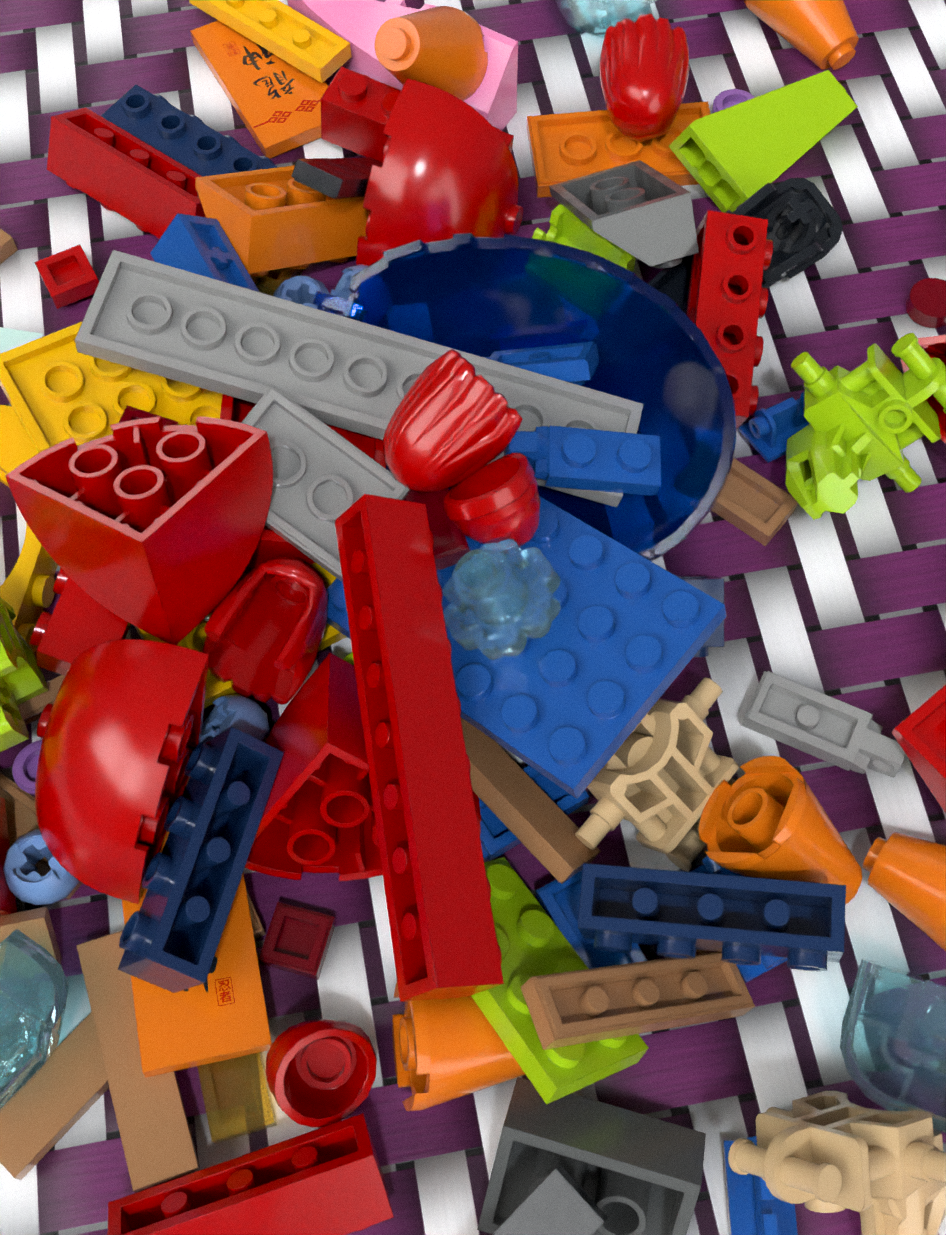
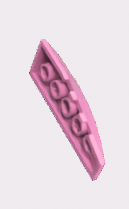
M288 0L289 7L350 43L352 57L342 67L367 75L374 80L402 90L403 85L377 59L374 48L377 31L389 19L437 7L425 4L421 9L407 7L405 0H386L385 2L377 0ZM480 25L484 35L482 38L485 52H488L487 70L479 88L464 102L479 112L493 127L502 131L517 113L518 41Z

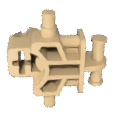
M706 677L703 678L690 695H685L681 701L659 698L588 785L587 788L598 802L590 810L591 815L575 833V836L585 846L594 850L609 831H614L618 824L625 819L630 821L639 830L636 840L643 847L666 854L668 859L677 867L686 872L690 871L693 867L691 863L706 846V843L699 838L698 830L703 809L715 788L723 780H726L730 785L735 782L732 776L739 768V765L733 758L717 755L709 747L713 732L703 720L708 716L709 708L723 692L716 682Z
M823 1091L793 1100V1109L790 1111L770 1107L766 1112L758 1114L756 1117L757 1146L748 1139L739 1138L730 1147L728 1162L732 1171L740 1175H747L749 1173L761 1177L766 1182V1186L772 1196L790 1204L804 1203L808 1210L814 1212L835 1213L846 1208L857 1211L861 1218L862 1235H938L941 1224L946 1216V1152H943L942 1133L939 1129L933 1128L932 1115L930 1113L917 1110L884 1111L864 1108L851 1103L848 1100L847 1093Z

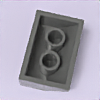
M641 160L549 186L551 196L590 229L650 267H673L683 261L682 257L699 253L691 192Z
M517 1077L503 1124L477 1230L493 1234L549 1174L561 1165L608 1217L593 1235H686L702 1185L706 1133L573 1093L546 1105L530 1080Z

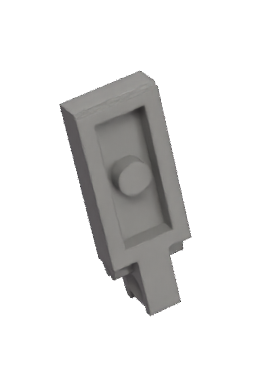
M764 671L741 725L849 771L851 769L861 774H864L868 768L894 778L906 756L896 740L880 734L883 726L871 720L873 714L770 671Z

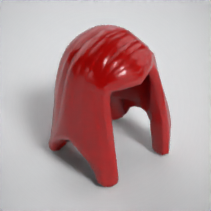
M652 14L640 15L636 22H633L630 18H624L622 21H618L615 27L609 26L603 40L600 55V84L611 122L624 136L639 142L656 138L671 127L687 88L690 68L687 37L682 27L677 26L672 29L669 20L666 18H658L656 20Z
M451 349L424 369L394 411L383 437L384 460L395 480L406 488L419 492L441 491L469 478L498 457L514 437L523 419L516 409L508 406L504 395L495 392L494 387L481 374H475V367L468 360L463 358L459 352Z
M277 557L263 561L249 572L214 608L210 619L204 627L206 638L202 653L209 654L208 669L210 674L222 683L231 681L233 690L245 697L253 695L256 700L264 703L273 698L278 704H287L302 686L311 671L326 628L328 593L319 574L302 560L289 557Z

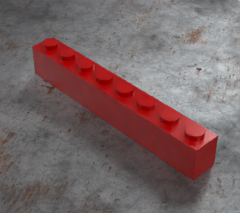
M364 494L335 520L399 998L400 1002L468 997L502 985L504 981L501 969L502 954L496 938L490 902L491 886L486 877L480 840L481 826L475 810L470 779L471 765L466 754L460 718L461 703L456 693L451 662L452 649L451 643L447 638L444 620L442 588L438 583L433 552L434 538L429 528L426 504Z

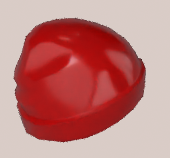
M521 453L507 454L484 466L469 478L453 486L443 500L444 510L450 521H453L455 526L464 535L485 545L504 548L519 547L529 542L538 528L540 518L538 483L527 457Z
M314 1019L289 1027L275 1039L267 1053L265 1073L270 1092L273 1094L278 1106L287 1116L300 1125L325 1127L339 1122L353 1113L367 1098L376 1078L377 1058L369 1036L361 1027L345 1020Z

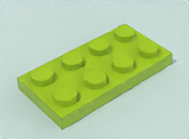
M502 857L485 862L486 877L491 886L490 902L496 938L502 954L501 969L504 984L471 995V997L546 1105L638 1063L649 1049L639 1034L543 1050L521 986L533 976L589 968L508 861Z

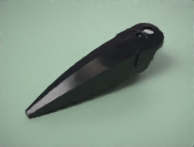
M789 178L775 185L768 182L739 205L735 211L732 212L729 209L726 212L768 219L766 239L773 241V253L768 269L766 271L763 270L762 287L765 288L774 285L787 276L791 279L824 258L837 245L843 231L840 216L816 185L805 178ZM693 254L682 257L683 261L680 264L661 270L593 340L594 344H597L599 364L596 370L643 353L685 333Z

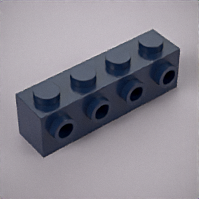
M137 84L101 115V117L202 177L277 168L269 158L256 155L241 146L233 137L220 134L205 125L197 116L186 114L171 105L163 96L159 94L154 95Z
M233 726L206 743L200 742L194 748L185 766L184 774L190 777L183 796H179L174 801L164 822V830L168 831L169 834L162 853L158 852L152 858L143 876L142 887L147 889V893L140 911H136L131 915L122 931L119 947L125 951L117 970L173 993L206 982L284 752Z
M583 863L578 929L585 939H594V949L606 952L630 953L632 943L657 945V955L669 958L694 959L696 949L721 951V961L732 964L760 965L761 955L785 957L787 958V967L791 969L821 972L827 971V962L839 963L844 953L846 885Z

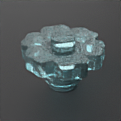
M513 539L503 540L498 544H485L480 549L466 553L458 561L453 570L452 578L447 581L443 588V594L450 602L443 611L445 625L449 628L451 636L465 650L471 651L478 648L490 660L502 658L504 655L517 656L524 650L527 644V637L541 638L545 636L551 628L552 621L559 614L561 606L553 593L560 585V576L537 547L522 550Z

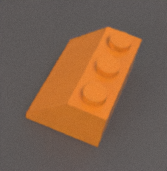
M295 165L196 177L195 188L206 218H213L219 221L250 276H264L270 270L287 267L291 269H305L311 263L322 261L345 262L349 257L357 256L358 237L360 235L366 236V223L370 210L362 208L365 196L341 199L331 198L295 181L294 177H291Z

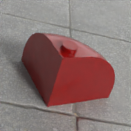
M407 78L383 131L384 136H387L388 139L383 151L382 167L372 165L362 207L370 210L366 223V236L360 235L358 237L356 265L363 264L378 269L389 281L393 298L425 299L458 290L481 276L497 258L508 235H515L523 217V207L518 205L519 183L515 161L508 146L496 129L479 112L461 99L437 87Z
M160 416L111 424L112 435L91 440L78 446L73 437L38 453L5 475L15 502L28 526L48 554L78 586L94 600L123 620L167 643L177 645L226 597L250 562L262 535L269 512L273 488V461L267 431L231 420L204 416L197 417L196 425L163 426Z
M140 639L115 640L95 645L80 653L73 660L62 681L54 704L48 703L41 713L37 726V736L43 738L35 783V810L39 830L45 844L59 864L83 884L101 893L135 904L140 902L145 890L142 887L145 871L152 858L160 852L168 831L164 830V822L168 811L174 801L179 796H183L190 777L184 774L186 763L194 748L201 742L209 654L170 643Z
M329 653L290 701L265 741L266 744L284 752L245 865L246 869L292 880H301L302 872L339 873V881L359 880L383 875L355 667ZM473 792L476 814L481 822L479 798Z

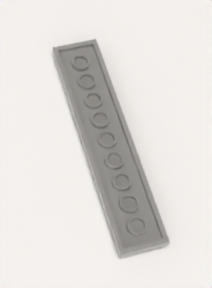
M113 250L75 338L77 352L256 404L269 387L273 385L323 423L383 440L388 422L419 375L428 365L447 351L453 349ZM453 349L475 367L476 375L481 374L494 387L495 392L504 395L510 408L516 409L523 420L517 431L534 432L536 427H549L551 425L637 434L644 405L642 403ZM504 451L491 462L503 457ZM535 478L540 486L616 508L623 496V493L548 487L545 486V480Z

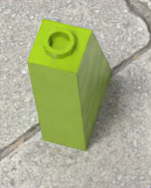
M826 70L699 118L692 122L668 147L721 212L726 213L729 209L733 212L768 182L772 183L858 106L832 73Z

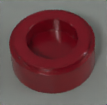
M925 278L913 285L906 301V311L915 323L928 328H939L946 325L945 280Z

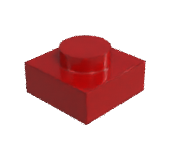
M80 244L34 262L57 309L93 295L99 284V280Z

